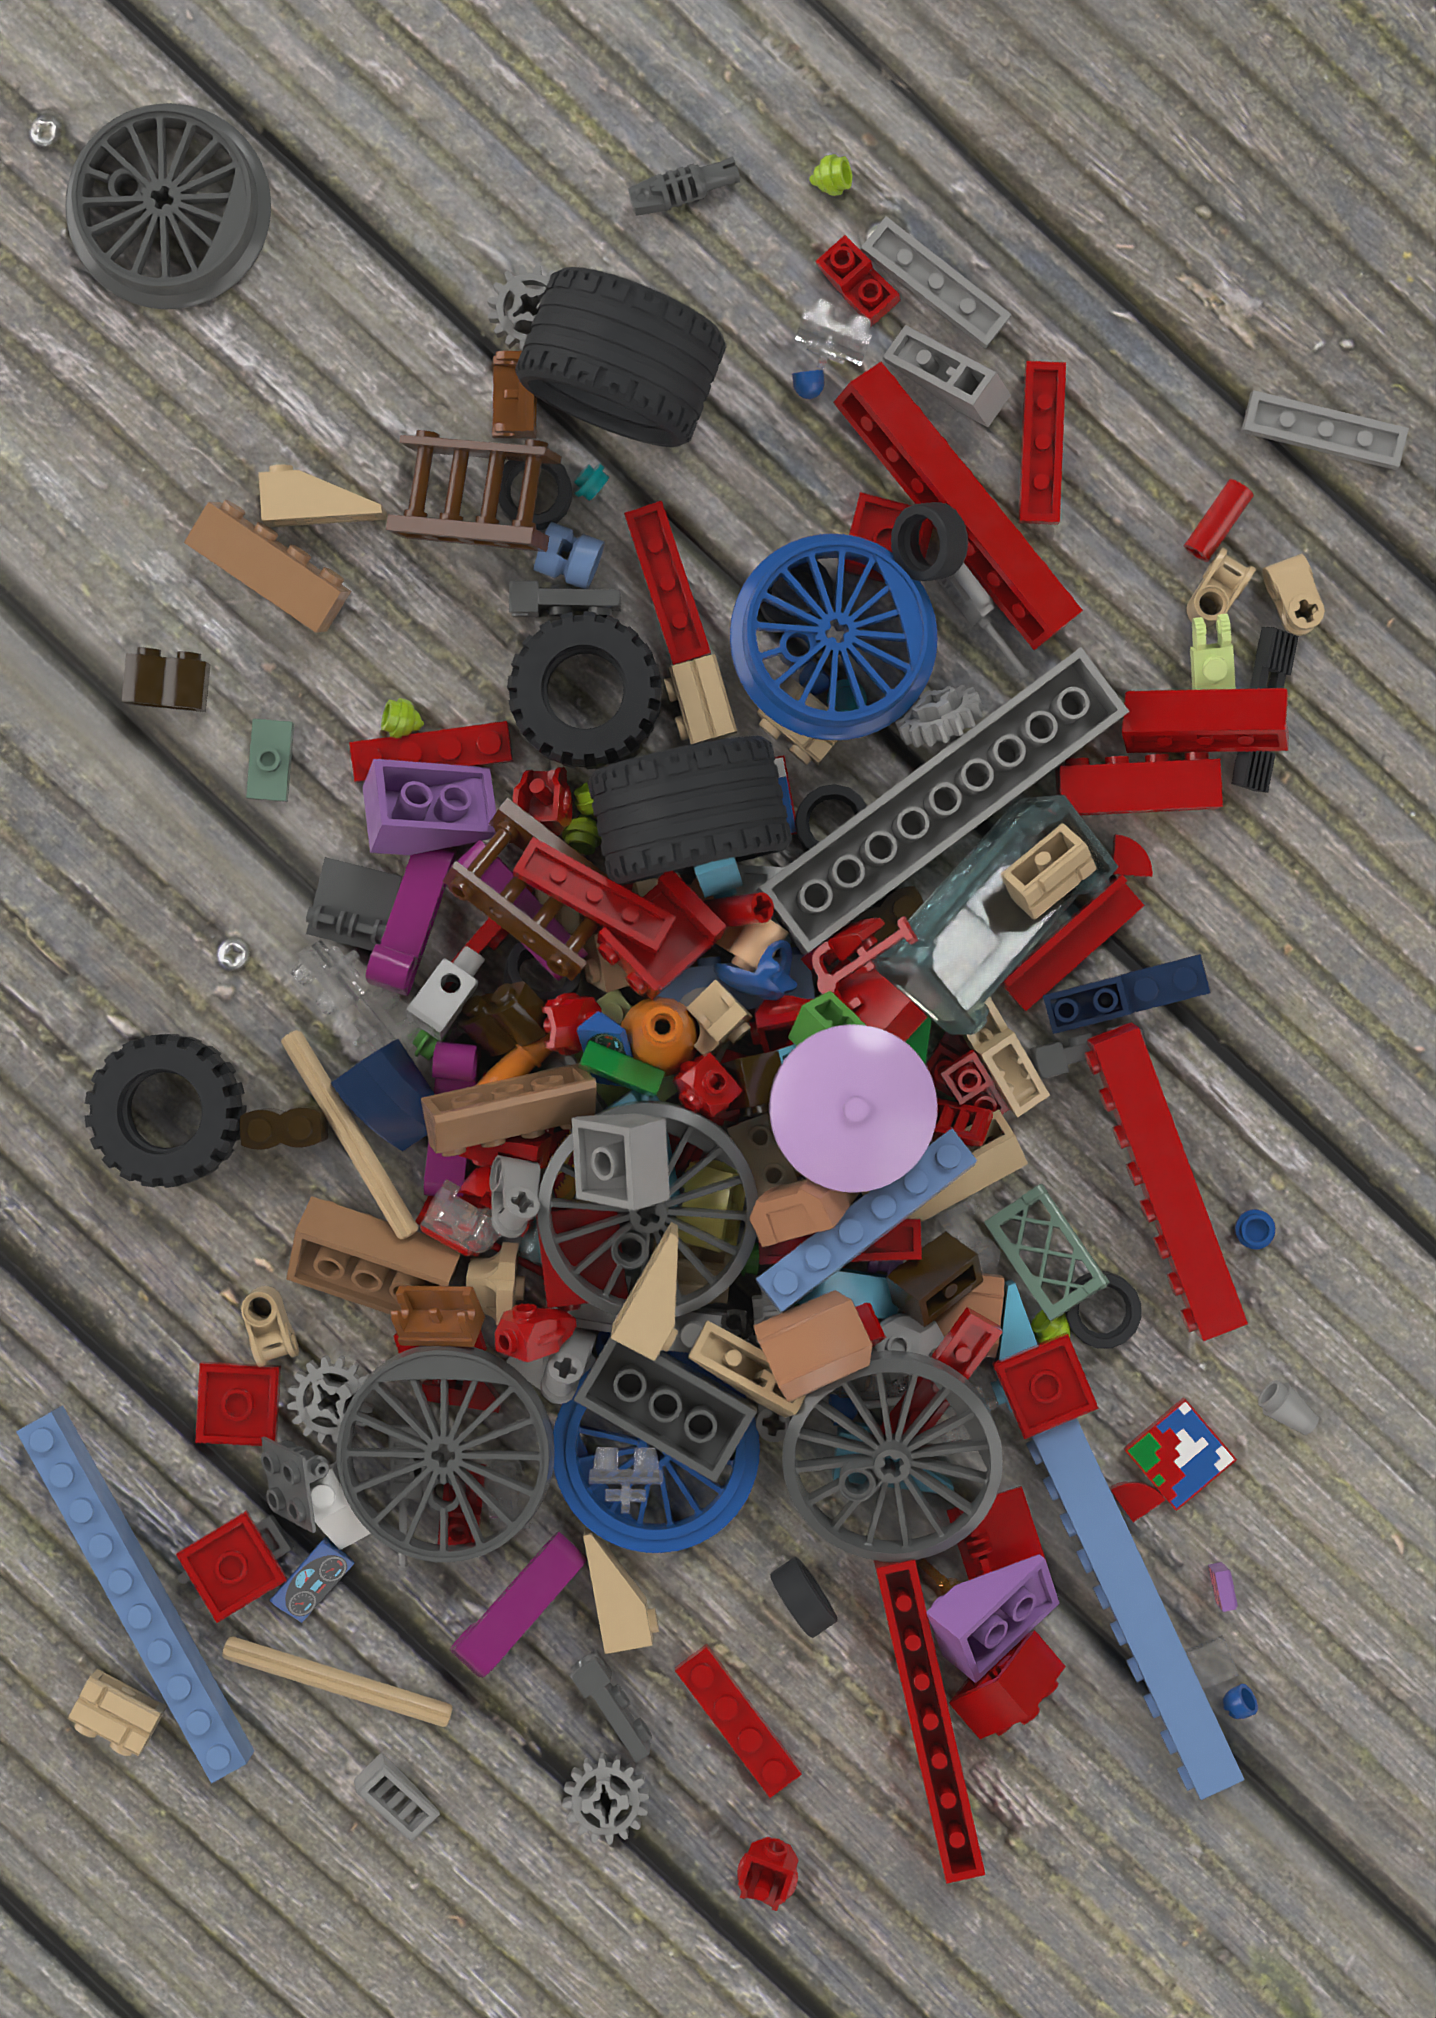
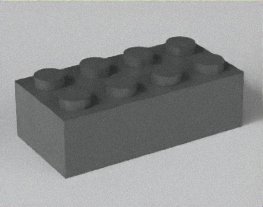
M611 1335L574 1399L577 1403L715 1483L757 1412L756 1404L665 1351L661 1350L656 1360L653 1361L611 1339Z

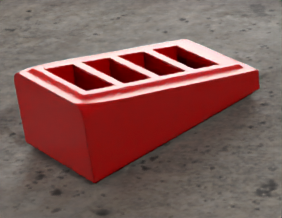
M937 1098L936 1119L939 1122L935 1125L930 1143L935 1142L950 1129H953L966 1146L982 1147L993 1118L992 1110L967 1104L960 1105L958 1102ZM953 1120H956V1123H955V1125H954V1128H952V1127H951L952 1121H953ZM968 1121H973L970 1131H965Z

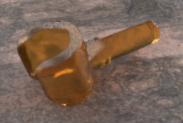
M922 1558L917 1563L940 1587L942 1596L955 1585L962 1583L957 1578H947L944 1574L942 1575L925 1558Z

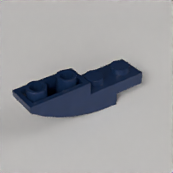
M1198 954L1043 995L1052 1033L1056 1034L1209 994L1211 989L1202 956Z

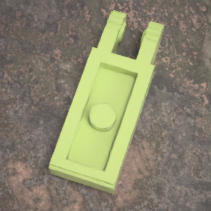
M1228 614L1217 616L1216 630L1218 643L1206 644L1207 630L1203 617L1193 618L1192 620L1193 646L1190 647L1193 690L1236 689L1234 651L1231 644V627Z

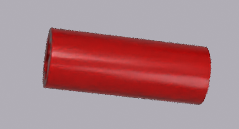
M1229 479L1185 542L1184 548L1196 558L1209 562L1254 497L1253 492L1242 483Z
M764 892L703 901L727 926L726 928L766 923L772 918L774 912L773 901Z

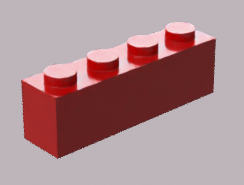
M1209 752L1185 753V760L1169 761V754L1145 755V762L1129 763V756L1105 757V764L1089 765V758H1070L1065 760V766H1059L1055 769L1057 817L1213 810L1223 807L1221 758L1209 759Z

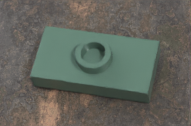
M252 719L246 798L288 802L294 722Z

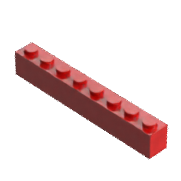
M879 362L852 380L834 400V405L915 504L930 502L946 503L958 512L964 521L968 534V551L964 560L965 565L1034 651L1083 611L1073 596L1052 573L1048 565L1027 542L1023 534L1014 526L997 502L988 494L975 478L972 471L958 457L947 440L941 436L924 415L921 408L916 405L898 383L896 377L890 373L882 362ZM928 519V521H929V522L933 525V527L937 530V528L935 527V525L933 524V522H932L930 519Z
M1130 1022L1087 1039L1090 1051L1085 1052L1086 1061L1092 1074L1096 1075L1099 1073L1104 1086V1088L1098 1090L1105 1110L1107 1112L1113 1111L1118 1125L1112 1127L1115 1139L1120 1149L1127 1148L1132 1162L1127 1163L1126 1168L1133 1185H1140L1145 1199L1139 1201L1147 1222L1151 1223L1154 1221L1159 1235L1153 1237L1154 1244L1162 1260L1168 1258L1172 1272L1167 1274V1278L1174 1295L1182 1296L1186 1308L1180 1310L1188 1332L1195 1331L1204 1342L1247 1325L1246 1316L1140 1028Z
M915 1559L903 1562L874 1560L946 1884L986 1875L929 1619L926 1614L927 1610Z

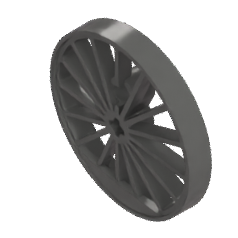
M634 1101L610 1107L594 1116L642 1114L665 1118L666 1132L680 1138L668 1163L669 1176L686 1142L708 1153L669 1186L670 1196L714 1158H718L737 1170L739 1175L654 1204L657 1215L650 1214L648 1219L641 1216L642 1209L629 1210L586 1200L554 1198L552 1190L560 1171L575 1178V1168L564 1163L574 1150L572 1132L553 1155L541 1182L538 1197L540 1203L538 1226L543 1247L555 1271L571 1290L591 1305L605 1312L618 1315L626 1299L613 1296L610 1292L622 1268L634 1269L642 1265V1273L648 1263L650 1233L654 1234L658 1245L662 1238L659 1229L665 1233L669 1226L668 1224L673 1222L678 1225L679 1229L733 1255L724 1269L718 1275L713 1276L678 1236V1249L708 1281L706 1285L698 1290L682 1295L676 1280L675 1317L687 1314L708 1304L724 1292L737 1278L749 1259L757 1236L749 1219L758 1199L753 1174L746 1159L731 1137L716 1123L698 1112L694 1113L684 1106L663 1101ZM738 1184L743 1185L747 1203L745 1211L674 1206ZM562 1207L619 1211L624 1213L556 1234L552 1222L551 1208ZM672 1215L744 1220L745 1227L739 1245L734 1246ZM628 1221L576 1266L571 1265L559 1245L560 1242ZM626 1238L636 1239L640 1242L642 1250L635 1256H628V1254L620 1251V1242ZM612 1246V1257L617 1265L605 1288L601 1290L582 1277L580 1272Z
M419 1346L388 1359L363 1381L344 1414L338 1434L336 1455L339 1480L346 1500L358 1520L373 1536L393 1550L412 1558L431 1562H458L473 1559L497 1549L514 1537L532 1519L542 1504L551 1482L555 1448L551 1423L540 1397L526 1378L513 1366L501 1358L476 1347ZM419 1379H441V1432ZM449 1379L472 1381L453 1427L449 1431ZM410 1380L430 1432L382 1382ZM479 1381L508 1385V1388L460 1435L457 1433ZM373 1389L376 1390L423 1439L361 1413V1407ZM512 1392L519 1396L530 1414L529 1417L466 1442L464 1441ZM356 1421L420 1449L352 1448ZM530 1424L535 1426L540 1451L466 1450ZM443 1444H447L448 1451L455 1452L449 1460H445L444 1453L437 1452ZM353 1456L422 1458L361 1483L358 1482L353 1463ZM469 1459L538 1460L540 1465L536 1485L531 1487ZM427 1465L379 1514L371 1506L362 1491ZM466 1469L530 1497L529 1502L516 1518H513ZM433 1471L406 1535L391 1526L383 1518ZM439 1483L451 1484L456 1493V1498L451 1501L442 1500L436 1493V1485ZM466 1483L507 1526L491 1536L483 1538L465 1494ZM427 1502L433 1509L440 1512V1544L428 1543L413 1538ZM460 1504L475 1541L466 1544L448 1545V1512L454 1510Z
M890 1350L871 1352L869 1366L805 1396L797 1415L791 1417L783 1445L782 1463L789 1495L802 1518L817 1534L839 1549L862 1558L885 1562H903L914 1559L918 1560L943 1552L967 1537L981 1523L989 1512L1000 1487L1003 1454L993 1415L986 1401L972 1383L952 1367L934 1358L913 1352ZM883 1373L911 1374L897 1427L893 1434ZM876 1374L886 1435L854 1388L851 1380ZM920 1376L933 1381L939 1388V1391L902 1435L917 1377ZM842 1385L874 1435L822 1399ZM946 1398L956 1415L915 1436ZM815 1407L862 1441L802 1426ZM961 1424L964 1425L971 1437L970 1440L924 1445ZM798 1439H803L856 1452L857 1454L798 1461L796 1459V1443ZM978 1451L987 1471L984 1472L927 1457ZM840 1468L839 1478L811 1493L806 1491L799 1475L801 1472ZM923 1469L983 1483V1486L976 1499L970 1503ZM859 1472L866 1475L867 1479L863 1484H853L849 1481L848 1476ZM912 1476L964 1511V1513L948 1526H943ZM901 1481L905 1482L936 1532L919 1538H909L900 1485ZM888 1483H894L902 1540H880L874 1538ZM880 1486L867 1535L862 1536L842 1527L841 1525L858 1504L869 1499ZM840 1490L841 1494L849 1501L835 1519H830L815 1503Z

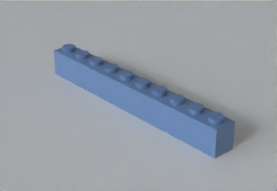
M63 1405L16 1431L210 1782L213 1783L246 1765L254 1753L252 1745Z
M1077 1418L1032 1436V1440L1026 1443L1034 1463L1037 1465L1043 1462L1049 1476L1042 1480L1052 1501L1060 1499L1066 1511L1059 1515L1068 1536L1077 1535L1083 1549L1076 1551L1086 1574L1093 1571L1099 1585L1093 1587V1590L1102 1609L1111 1608L1116 1621L1110 1623V1627L1118 1644L1122 1646L1127 1643L1133 1657L1126 1661L1136 1682L1144 1680L1149 1690V1694L1144 1695L1143 1698L1152 1717L1161 1716L1166 1730L1160 1732L1170 1755L1177 1752L1183 1766L1177 1768V1771L1186 1790L1189 1791L1194 1788L1200 1800H1203L1244 1781V1777Z

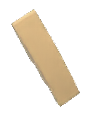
M959 956L927 978L969 1048L975 1051L993 1080L996 1089L1017 1118L1050 1096L1017 1036L1007 1027L993 1000L983 991L964 958Z

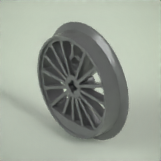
M174 103L153 104L130 110L114 118L104 125L84 146L73 166L68 181L65 201L66 221L69 235L78 257L89 273L102 286L120 298L140 306L155 309H182L203 304L222 295L238 283L250 270L263 248L269 230L271 218L270 188L265 170L255 150L246 138L227 121L211 112L194 106ZM166 128L183 129L184 133L167 175ZM156 129L159 178H157L138 136L141 133ZM194 133L210 139L211 142L179 175ZM132 138L151 182L142 176L115 149ZM219 148H222L233 160L232 163L189 182ZM110 155L124 167L116 170L111 176L99 171ZM235 174L230 193L191 194ZM95 179L108 183V189L112 197H91ZM127 181L138 182V189L133 196L119 195L120 187L123 183ZM170 196L173 200L172 205L165 204L161 209L158 205L159 201H167ZM227 203L223 217L188 205ZM121 207L126 210L92 226L90 208ZM187 213L219 225L213 241L190 221L185 214ZM139 218L107 253L103 252L96 239L97 236ZM180 221L209 246L199 267H197L178 225ZM169 225H172L192 269L188 274L171 277ZM148 226L132 270L129 271L116 264L115 260ZM160 226L162 276L160 278L141 275Z

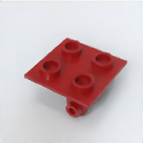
M1022 1486L997 1493L985 1518L967 1537L957 1543L969 1580L1039 1554L1045 1558ZM958 1507L946 1510L950 1524L964 1513Z

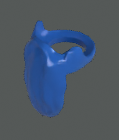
M785 940L773 942L767 947L758 963L756 973L718 963L714 965L713 969L719 979L736 991L760 996L767 1000H779L784 997L785 993L792 992L798 987L797 982L790 977L792 949ZM778 948L782 952L780 965L772 957Z

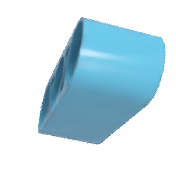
M841 1268L797 1302L798 1304H803L836 1290L850 1298L855 1307L866 1302L871 1303L877 1318L885 1319L898 1313V1307L892 1303L886 1278L887 1275L872 1274L866 1271Z

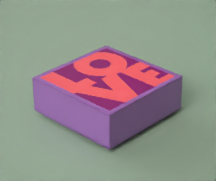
M1222 1562L1209 1564L1208 1568L1217 1606L1222 1612L1236 1610L1238 1605L1231 1571Z

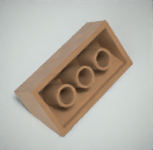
M576 1063L421 1098L429 1145L436 1154L442 1153L443 1156H455L466 1152V1147L482 1144V1147H495L506 1142L505 1138L521 1135L522 1138H534L545 1134V1129L560 1126L561 1129H572V1118L595 1115L596 1080L587 1071L578 1068L579 1064Z
M311 1196L295 1231L286 1280L391 1315V1310H399L401 1312V1306L398 1304L396 1297L399 1286H452L461 1254L430 1236L417 1231L406 1239H399L387 1221L340 1206L332 1201H325Z

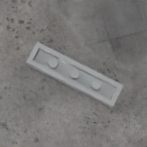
M887 216L884 217L861 247V251L869 259L984 349L990 345L1012 315Z
M1253 390L1249 397L1241 432L1396 470L1400 467L1409 428Z

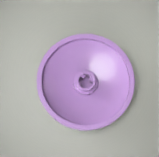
M840 1025L811 1035L798 1044L785 1058L778 1069L771 1089L769 1100L770 1123L781 1152L789 1163L806 1178L823 1187L837 1191H870L898 1180L909 1172L923 1156L932 1139L936 1125V1092L924 1062L903 1040L889 1032L871 1026Z

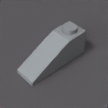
M907 325L903 327L882 357L888 364L953 409L986 427H989L1011 396L997 372Z

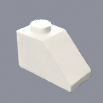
M337 1461L329 1465V1472L324 1478L309 1484L315 1523L341 1550L371 1533L362 1525L350 1508L339 1480Z

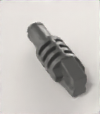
M729 157L728 159L703 167H699L698 164H690L685 168L680 167L675 171H667L663 175H655L628 188L630 202L635 215L670 210L672 207H680L685 203L690 204L694 200L704 199L708 191L739 183L740 176L737 165L734 166V158Z

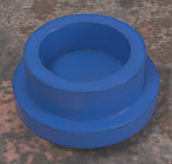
M1247 1210L1238 1217L1235 1223V1235L1238 1241L1250 1249L1266 1247L1275 1236V1223L1271 1216L1262 1210Z

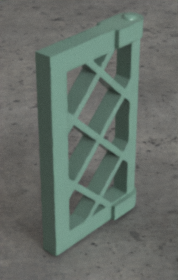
M1043 1184L1035 1186L1022 1195V1197L984 1221L1051 1322L1099 1290L1104 1289L1110 1283ZM1041 1201L1051 1215L1050 1222L1027 1218L1029 1207ZM1010 1220L1021 1222L1017 1244L1011 1243L1001 1229V1226ZM1026 1223L1049 1227L1045 1249L1022 1245ZM1054 1228L1062 1231L1073 1247V1254L1050 1250ZM1021 1250L1043 1254L1039 1277L1033 1276L1020 1257ZM1048 1255L1071 1259L1067 1282L1044 1278ZM1076 1261L1083 1262L1093 1277L1084 1285L1072 1283ZM1043 1283L1066 1287L1064 1298L1053 1305L1042 1290Z

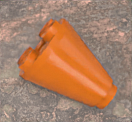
M657 996L653 1000L651 998L644 999L630 1008L621 1023V1027L626 1030L634 1059L665 1071L664 1077L679 1073V1067L682 1063L692 1061L698 1051L694 1045L699 1039L700 1032L697 1020L686 1009L687 1007L675 999ZM661 1020L663 1023L670 1024L671 1029L669 1033L665 1035L658 1034L654 1028L655 1023Z

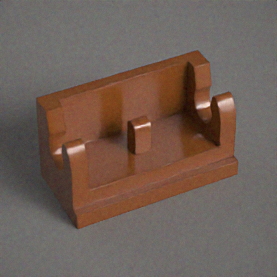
M497 351L496 356H493V438L536 439L537 397L522 386L515 371L522 351Z
M398 1287L396 1297L398 1304L401 1306V1312L399 1310H391V1320L399 1336L398 1342L400 1345L474 1347L484 1322L485 1314L473 1287Z

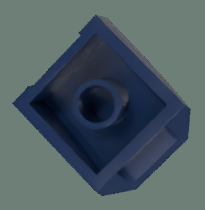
M398 1038L364 1058L331 1082V1086L342 1101L365 1125L402 1152L427 1135L421 1098L435 1095V1093Z

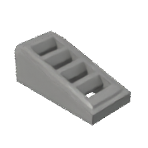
M380 1753L354 1779L356 1793L411 1842L440 1815L439 1810L383 1753ZM395 1784L398 1788L384 1800L382 1796ZM407 1795L410 1799L396 1812L393 1808ZM419 1806L422 1810L407 1823L404 1819Z

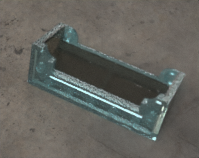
M1065 795L1018 798L908 920L919 941L910 945L904 938L872 960L876 966L875 969L948 1034L972 1035L980 1031L987 1023L986 1017L989 1014V1007L984 1002L1077 896L1087 893L1094 895L1102 891L1108 885V878L1118 868V865ZM1060 824H1065L1088 846L1091 858L1097 869L1087 878L1081 880L1075 888L1034 920L1010 897L1007 886L1004 884L1000 874Z

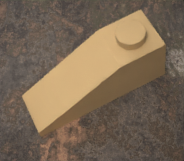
M273 465L269 467V472H258L261 520L268 527L387 520L386 511L381 504L303 471L293 470L292 465Z
M673 1222L669 1224L612 1324L611 1339L653 1361L656 1360L661 1350L667 1352L670 1349L678 1333V1330L674 1328L678 1225Z
M708 1320L705 1322L688 1358L749 1399L786 1418L797 1415L805 1396L790 1402L786 1400L763 1350Z
M585 1528L583 1538L605 1654L652 1646L653 1633L659 1632L656 1609H648L645 1595L603 1539L589 1528Z

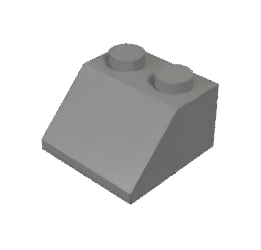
M642 1114L578 1116L572 1118L576 1199L629 1210H637L670 1200L665 1118Z

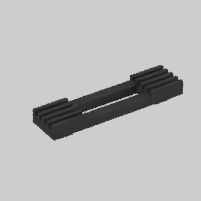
M1275 627L1261 628L1250 689L1266 688L1269 672H1271L1268 688H1284L1286 675H1291L1299 636ZM1271 751L1237 752L1231 784L1255 792L1268 793L1276 754L1271 753Z

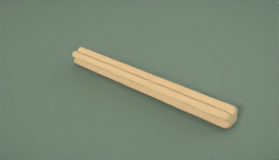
M298 1030L290 1032L282 1038V1045L399 1239L410 1237L418 1230L417 1223L345 1103L331 1086L330 1078L305 1036Z
M229 1637L224 1645L222 1657L226 1660L441 1727L447 1726L452 1714L453 1706L449 1703L240 1638Z

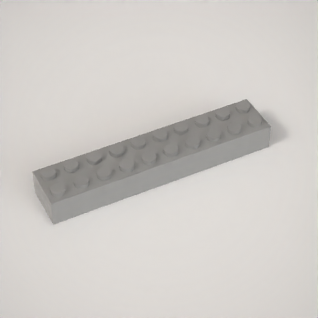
M1080 647L761 885L755 892H764L770 896L774 905L773 916L781 927L789 932L788 936L802 955H805L1127 714L1129 710L1082 647Z

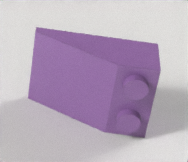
M373 759L363 785L370 853L413 855L477 842L480 839H491L496 833L495 829L489 825V822L496 813L490 768Z
M1039 1554L955 1585L945 1595L937 1598L926 1614L943 1657L973 1682L977 1683L1060 1603L1046 1560Z

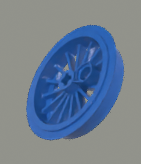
M819 534L808 536L788 543L774 551L747 578L737 597L731 618L730 646L732 659L737 675L747 694L776 723L795 733L815 739L849 740L860 738L880 731L898 720L912 707L926 687L937 653L936 618L930 598L922 583L909 577L903 568L895 562L891 551L872 541L851 535ZM838 558L834 612L816 562L818 559ZM846 559L866 565L842 613L844 561ZM809 563L824 611L789 572L790 570L801 564ZM871 569L877 571L882 575L886 586L855 613L848 616ZM782 577L816 617L769 594V589ZM890 592L896 607L895 610L854 622ZM765 601L812 626L758 622L757 615L760 604ZM899 617L903 633L859 629ZM831 626H834L836 631H843L845 633L840 643H837L834 637L827 638L826 635ZM756 631L784 633L777 648L765 652L759 651ZM794 637L801 638L808 646V653L801 657L793 656L788 652L786 642ZM860 639L906 642L910 663L908 664ZM856 648L903 671L905 675L897 687L891 689ZM820 652H823L799 700H795L780 688V685L797 670L808 664ZM848 653L883 692L884 698L869 706L865 705ZM828 655H831L828 710L825 711L807 706L805 701ZM838 655H840L858 708L857 710L843 712L835 710ZM779 656L781 661L791 668L777 680H773L766 670L763 660Z
M669 1350L666 1352L746 1398L745 1395L689 1359V1353ZM590 1369L586 1371L579 1380L574 1397L567 1403H562L553 1430L555 1477L565 1501L577 1518L604 1540L625 1549L645 1553H667L683 1550L709 1539L722 1530L740 1511L755 1482L760 1455L759 1433L756 1428L755 1417H753L738 1443L735 1456L733 1458L730 1457L726 1464L732 1466V1470L725 1485L721 1486L664 1452L660 1456L656 1451L648 1453L649 1444L638 1437L581 1425V1419L587 1408L574 1401ZM580 1433L633 1444L634 1446L589 1454ZM637 1453L603 1476L593 1462ZM641 1460L639 1466L616 1497L606 1482ZM671 1461L715 1490L718 1495L707 1506L701 1508ZM647 1465L649 1467L636 1520L621 1502ZM664 1465L690 1503L695 1514L678 1521L673 1520ZM654 1468L658 1469L667 1519L666 1523H645L643 1521Z

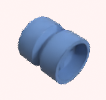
M551 522L545 532L549 536L547 552L537 553L534 571L553 578L564 575L566 583L582 589H588L598 568L605 542L585 534L576 538L572 529ZM563 551L570 552L568 560L562 558Z

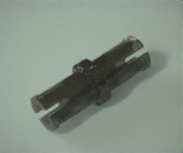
M730 1309L726 1311L728 1313L727 1316L723 1315L721 1317L722 1329L746 1342L752 1340V1335L756 1336L754 1318L752 1315L748 1317L749 1313L747 1311ZM738 1321H739V1322H742V1323H741V1327H742L741 1330L737 1329V1326H738V1325H737L736 1323H737Z

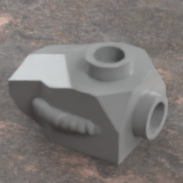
M897 1313L881 1321L880 1325L886 1338L874 1346L871 1352L907 1351L931 1357L934 1349L940 1345L944 1336L935 1320L924 1328L906 1313ZM883 1373L888 1384L898 1377L911 1375L905 1373Z

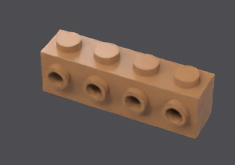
M224 500L223 503L208 502L184 543L314 632L327 631L352 592L342 585L344 578L327 567H323L321 571L309 563L311 556L299 547L292 544L289 548L276 540L278 533L265 524L257 522L255 526L243 518L246 512L236 504L228 500Z

